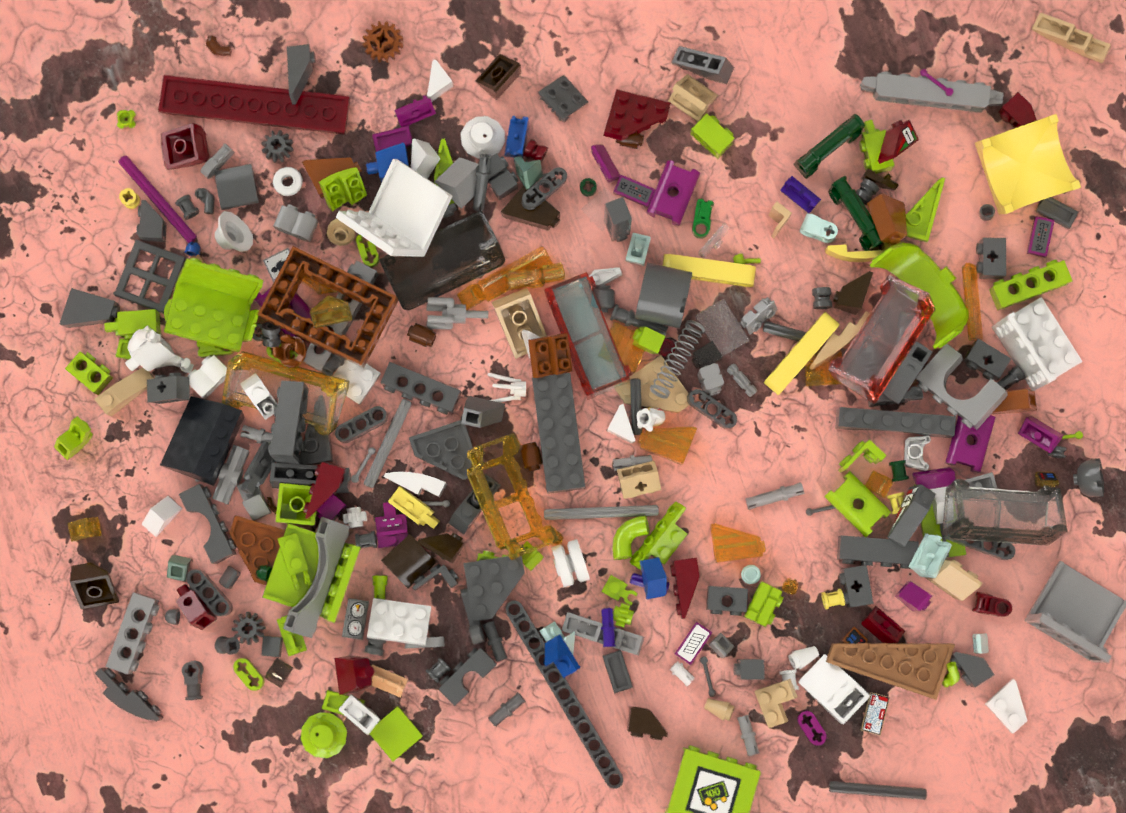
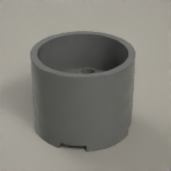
M647 262L635 319L680 329L692 272Z

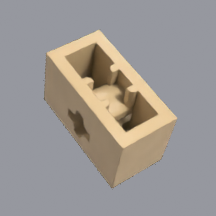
M654 461L617 469L624 499L661 490L658 470Z

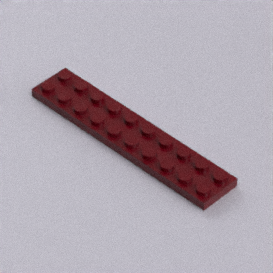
M163 75L158 112L345 135L350 97L302 91L297 103L292 104L289 89Z

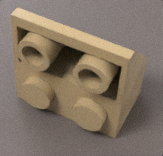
M947 558L936 578L925 577L944 592L961 601L982 585V582L977 580L978 576L975 573L963 570L962 564Z

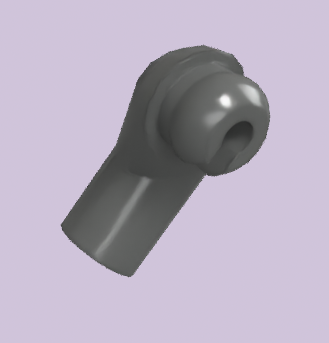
M205 188L196 189L195 196L205 204L204 213L214 214V196Z

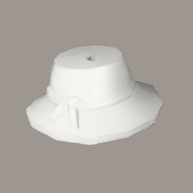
M488 116L475 117L465 124L461 132L462 146L469 155L480 159V154L484 153V157L485 154L493 156L501 151L505 143V131L498 121Z
M223 211L218 217V228L215 231L217 243L225 250L248 251L253 245V235L249 227L232 212Z

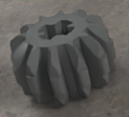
M279 130L276 135L274 131H271L272 136L265 135L267 141L261 143L264 146L262 152L266 154L268 160L272 158L274 163L277 162L278 158L281 162H284L283 157L290 158L291 156L288 152L294 151L293 147H291L293 141L289 139L287 133L283 135L282 131ZM280 144L281 147L275 150L274 146Z
M246 612L245 617L239 614L238 616L241 621H233L234 624L238 625V627L232 628V631H238L234 637H241V644L246 641L247 645H251L252 639L255 643H258L257 635L260 637L264 636L260 629H266V626L259 625L264 621L263 618L256 621L257 613H254L252 617L250 612ZM248 623H250L249 626H253V630H250L249 634L248 631H245Z

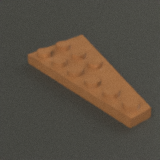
M832 643L826 662L937 700L947 670L946 665L951 659L955 644Z

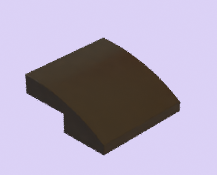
M411 534L381 560L407 588H410L416 579L424 575L437 563L417 543Z

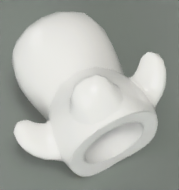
M651 407L638 411V428L642 429L644 427L647 431L651 432L653 426H660L664 423L666 417L664 411L660 408Z

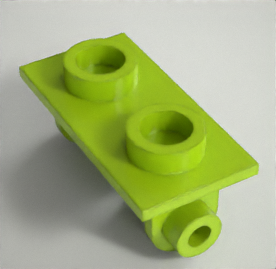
M287 616L277 619L288 656L306 651L307 648L302 635L283 629Z

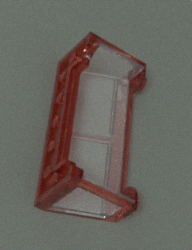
M891 275L881 283V298L843 357L833 359L829 365V372L834 379L874 404L880 398L936 310L930 293Z

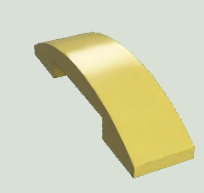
M884 243L882 250L847 252V245H829L826 247L825 253L844 261L870 262L892 245Z

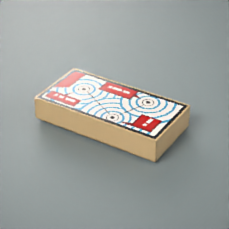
M870 692L860 730L881 735L890 697Z

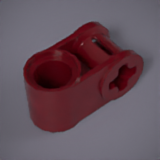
M976 592L977 599L975 608H972L973 612L997 617H1005L1011 614L1012 604L1008 600ZM999 603L1006 605V611L1003 614L997 609Z

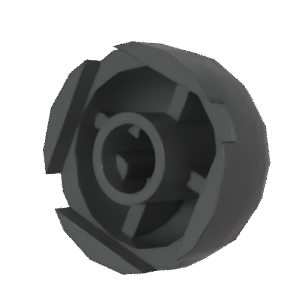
M1100 458L1082 462L1077 469V474H1073L1074 485H1078L1080 492L1088 497H1104V479L1100 470L1102 468Z

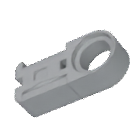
M224 143L221 149L204 164L200 172L208 179L215 175L214 171H218L233 156L234 151Z
M427 637L426 646L405 643V649L445 646L444 637Z

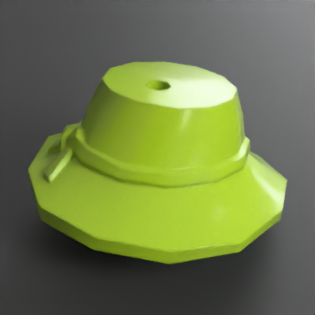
M320 712L312 715L302 726V744L304 749L314 757L330 758L338 754L346 743L347 730L343 721L332 713Z

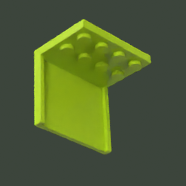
M186 259L176 281L164 332L240 352L251 304L261 290L264 280L259 279L256 275L240 274L235 269H222L217 264H204L199 259Z
M288 523L284 536L297 533L312 584L316 576L319 559L318 544L315 537L316 532ZM344 543L335 575L332 578L330 589L320 614L327 621L335 623L361 548L359 546ZM280 547L262 598L294 607L306 595L311 585L307 586L305 584L303 572L296 574L297 580L300 583V589L295 590Z

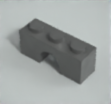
M474 648L467 655L469 659L464 664L460 662L453 669L455 673L451 677L447 675L439 683L441 687L438 690L454 706L470 692L463 684V677L467 672L474 671L484 678L497 665L482 648L478 650Z

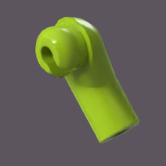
M949 662L946 665L949 673L942 682L945 688L954 686L960 679L956 662Z

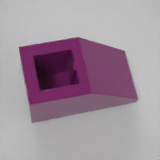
M908 581L895 597L914 612L924 611L931 604L929 600L932 595L913 582Z

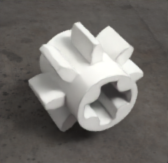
M361 507L348 508L347 514H343V522L348 524L350 528L363 527V521H367L366 512H361Z

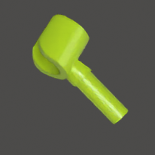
M743 253L733 257L734 263L738 264L761 263L760 258L744 259Z

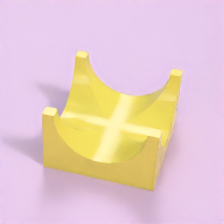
M1057 114L975 142L998 214H1007L1037 201L1081 188L1079 180L1071 173L1060 146L1057 132V123L1059 122Z

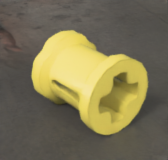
M126 188L120 192L119 199L127 208L135 209L139 206L140 197L134 190Z
M904 492L887 496L892 506V515L898 513L904 500Z
M842 589L831 593H821L825 610L831 606L845 605Z

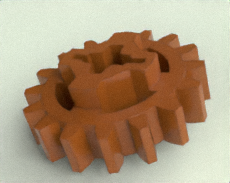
M378 21V26L371 24L372 30L366 29L368 36H363V40L366 41L363 43V47L367 48L365 50L366 54H371L372 60L377 57L378 62L385 59L387 63L389 57L395 60L394 54L400 55L401 52L398 48H403V43H401L403 36L400 35V29L395 30V24L389 26L388 21L384 25L380 21ZM389 32L394 35L395 39L389 36ZM371 44L377 47V51L372 48Z

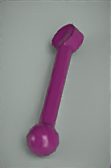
M926 69L920 71L921 76H926L945 91L947 96L953 94L952 88L945 87L929 75Z

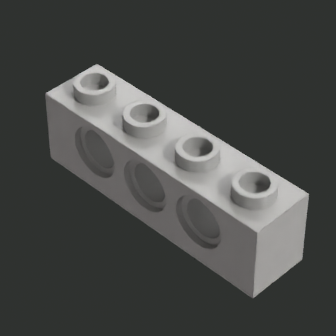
M133 592L106 667L125 674H132L133 671L137 670L139 660L137 659L139 654L145 649L146 642L144 640L146 635H149L152 630L153 624L151 621L153 616H156L159 611V600ZM140 610L145 612V618L142 621L137 618ZM134 628L138 631L136 639H132L130 635ZM126 647H129L132 652L129 658L124 656V649Z

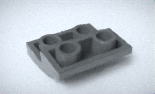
M252 164L214 171L221 210L259 203Z

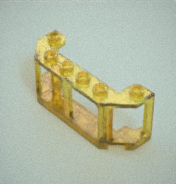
M514 433L475 446L467 452V458L471 460V468L467 469L469 481L496 546L500 550L506 549L509 551L508 557L511 560L559 541L558 533L551 525L543 527L542 519L536 511L534 500L528 492L527 483L520 473V466L514 458V455L519 452L520 442ZM503 442V455L484 462L483 455L485 452L483 448ZM502 464L506 468L515 494L495 501L483 471ZM519 502L531 531L511 539L499 508ZM533 537H537L544 542L525 550L523 544H518Z

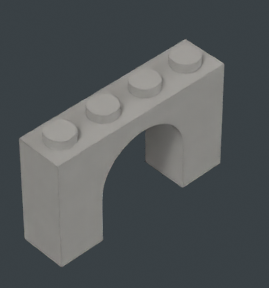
M946 343L916 377L919 383L918 387L924 392H931L933 394L932 398L939 404L943 402L947 405V410L952 415L956 416L958 414L963 418L962 423L968 428L974 427L977 430L1008 396L1007 391L990 379L973 398L959 400L951 397L946 391V382L950 374L963 361V357Z

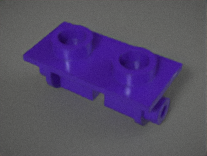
M793 176L780 189L782 193L809 214L821 200Z

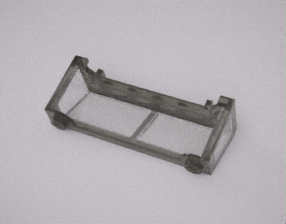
M964 479L954 480L946 488L942 528L943 539L1049 546L1068 532L1061 488H1053L1048 485L1041 487L1037 492L969 487V483Z

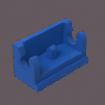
M512 116V119H510L504 156L513 158L521 156L523 158L529 117L523 116L522 119H518L516 116Z

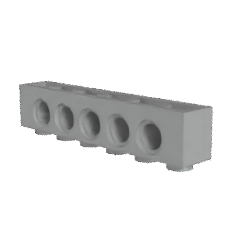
M359 261L351 264L347 271L372 285L379 275L376 270ZM338 293L337 297L331 299L329 303L330 309L327 314H323L319 323L322 327L326 326L329 329H334L336 334L342 336V334L345 335L362 303L352 299L351 303L344 304L343 299L345 295ZM337 312H342L343 318L339 321L334 320V315ZM310 343L309 347H307V354L303 363L324 374L322 367L331 359L333 353L324 350L323 353L316 354L315 349L317 345Z

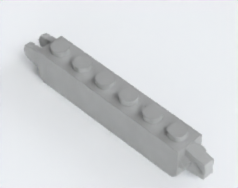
M881 72L876 77H864L859 85L862 91L872 92L876 101L980 113L987 106H1001L1003 103V93L991 90V86H987L982 82L969 84L964 80L952 82L946 78H938L937 81L945 87L953 89L951 96H947L943 89L926 76H919L917 78L911 77L909 74L892 75L891 72Z

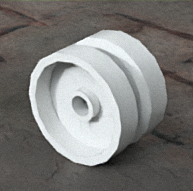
M577 539L567 543L568 555H566L561 544L551 547L555 558L553 559L558 576L561 577L563 587L574 584L572 572L576 573L579 582L590 580Z

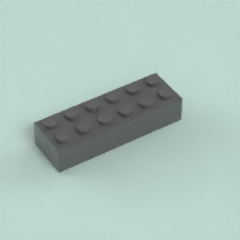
M570 373L532 378L547 494L585 489Z

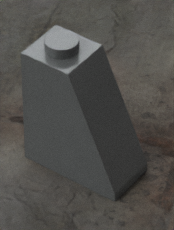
M71 288L59 324L66 328L114 322V319L117 318V312H120V307L116 301Z

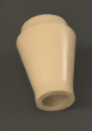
M708 698L704 709L723 721H729L735 706L730 705L731 702Z

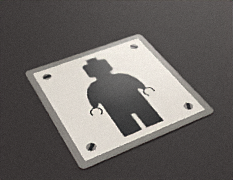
M289 248L263 260L273 282L277 278L290 252Z

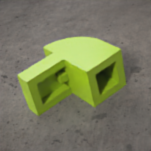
M78 416L71 421L69 430L57 438L54 448L66 460L77 454L92 438L93 434L90 432L91 429L87 422L81 420Z

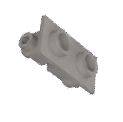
M768 297L766 299L763 298L753 307L757 311L756 314L750 310L741 318L742 321L739 323L743 328L746 327L749 335L758 331L767 319L772 318L778 310L775 302L771 301Z

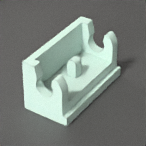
M929 534L924 535L909 565L920 577H937L952 547L949 542H942V537Z

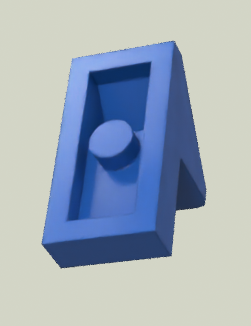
M560 634L545 643V666L554 662L563 678L581 668Z

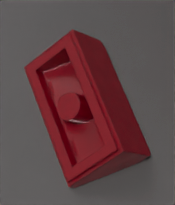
M877 606L870 611L861 623L863 627L882 643H898L905 633L902 627Z

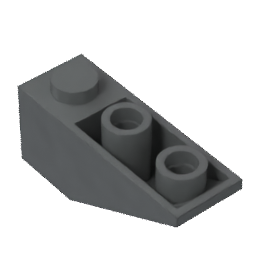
M916 341L882 394L899 404L933 351Z
M485 474L453 513L449 524L462 534H465L501 485Z

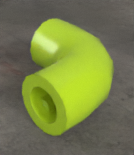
M646 516L625 521L617 529L613 537V560L632 558V541L638 536L649 535V524Z

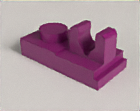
M426 95L423 96L422 100L416 101L414 99L413 103L394 110L401 127L436 114L431 99H428Z

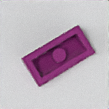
M604 145L591 146V153L607 182L611 183L620 178V174Z
M1033 416L1026 417L1018 432L1019 435L1049 453H1052L1063 437V434Z
M950 467L912 473L915 484H921L928 489L956 485L955 471Z

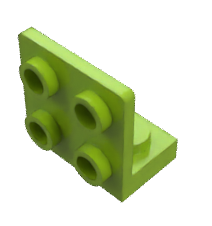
M870 439L866 442L862 440L852 449L854 454L852 456L849 454L839 463L841 467L838 471L840 473L845 471L862 452L864 453L863 457L871 464L872 462L874 464L881 462L887 455Z

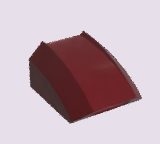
M191 123L161 133V149L166 170L194 166L208 161L210 155L207 146V134L201 125Z

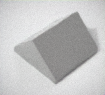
M459 157L435 181L440 188L452 195L451 199L461 209L475 195L476 170L479 164Z

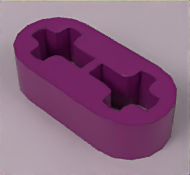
M809 711L800 712L797 722L807 739L814 745H822L826 740V733L815 715ZM803 715L811 716L809 722L812 726L810 728L808 724H802ZM812 729L817 733L821 732L822 735L819 742L812 739L814 737Z

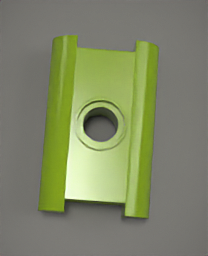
M849 471L843 477L846 481L835 492L830 490L824 497L864 537H867L873 532L870 528L881 517L887 518L891 511ZM855 499L862 501L863 506L859 510L853 506Z

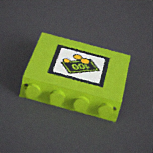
M689 745V748L683 747L684 754L668 809H665V813L750 812L761 773L760 770L756 769L757 765L748 762L745 765L738 764L737 759L727 757L726 760L721 759L718 753L708 751L705 754L700 752L701 748Z

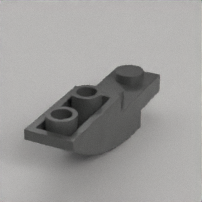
M99 668L95 672L97 677L108 687L102 693L115 705L130 714L146 720L160 721L164 718L161 715L162 711L155 704L151 705L147 701L148 696L142 690H132L129 693L130 689L123 682L119 683L115 678L116 674L110 668Z

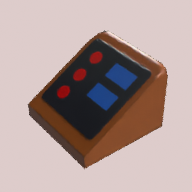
M854 626L841 641L843 643H866L868 639Z

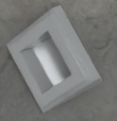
M722 633L708 644L721 658L727 656L734 648V645Z

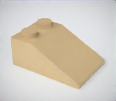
M527 288L492 302L515 359L528 354L522 336L523 329L540 337L547 336L532 296Z

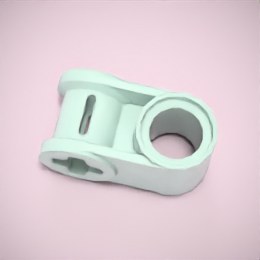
M807 213L799 232L824 243H831L835 240L838 229L834 223ZM827 230L831 231L829 236L826 235Z

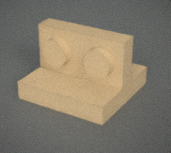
M687 74L674 85L673 93L668 101L699 122L709 106L716 100L718 94Z

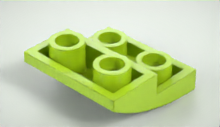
M356 167L332 174L319 182L327 205L332 211L346 202L353 205L367 196L360 173Z

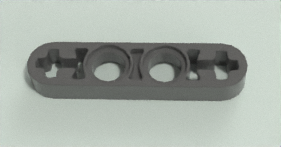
M949 523L943 528L942 533L945 539L1000 560H1009L1015 555L1016 550L1013 544L958 523ZM954 527V531H955V532H957V533H961V532H962V534H961V535L955 534V535H952V536H951V532H949V529H951V528ZM968 533L974 535L975 539L972 544L966 541ZM986 539L992 542L990 550L984 548L983 544ZM1006 548V550L1009 551V554L1004 555L1003 551L996 549Z

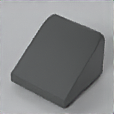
M228 566L219 583L226 589H232L240 576V572Z
M263 636L261 656L281 657L283 638Z

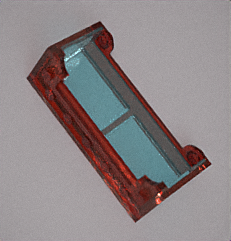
M586 272L545 288L544 292L560 334L568 333L571 361L586 399L590 400L629 382V376L632 373L628 364L624 365L596 298L593 289L596 287L593 276L589 277Z

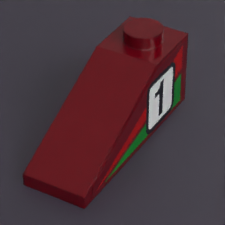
M902 119L892 123V128L886 131L878 158L879 164L896 158L919 140L910 119L902 122Z

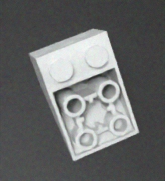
M824 654L798 683L840 724H844L870 695L839 666L827 663V655Z

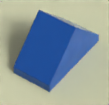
M659 557L641 560L640 567L646 599L666 596L667 576Z

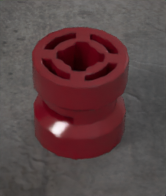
M531 139L524 150L523 156L532 158L534 161L540 160L542 163L548 147L540 146Z

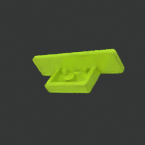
M674 502L668 508L664 517L657 522L652 533L645 538L639 550L633 554L629 563L641 569L640 561L647 560L652 555L655 558L659 557L661 563L665 565L688 535L675 524L686 510V507L678 502Z

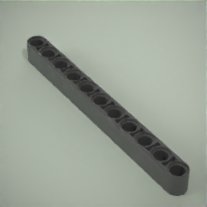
M510 601L506 606V613L597 769L610 788L617 789L621 787L623 776L566 678L562 677L554 662L547 666L539 663V657L545 654V643L520 602ZM512 604H518L520 607V612L517 615H512L509 612V607ZM521 621L529 622L530 629L527 632H522L519 629ZM533 637L538 638L540 641V645L536 649L529 646V640ZM553 671L558 672L560 675L559 681L555 683L549 680V673ZM563 688L568 689L570 692V696L567 699H561L558 695L559 691ZM573 705L578 706L580 709V713L577 716H571L568 712L569 708ZM583 722L588 723L590 726V730L587 733H581L578 729L579 725ZM591 740L599 741L600 747L597 750L589 748ZM601 757L609 758L610 764L607 767L599 765ZM612 774H617L620 777V781L615 785L611 784L609 777Z

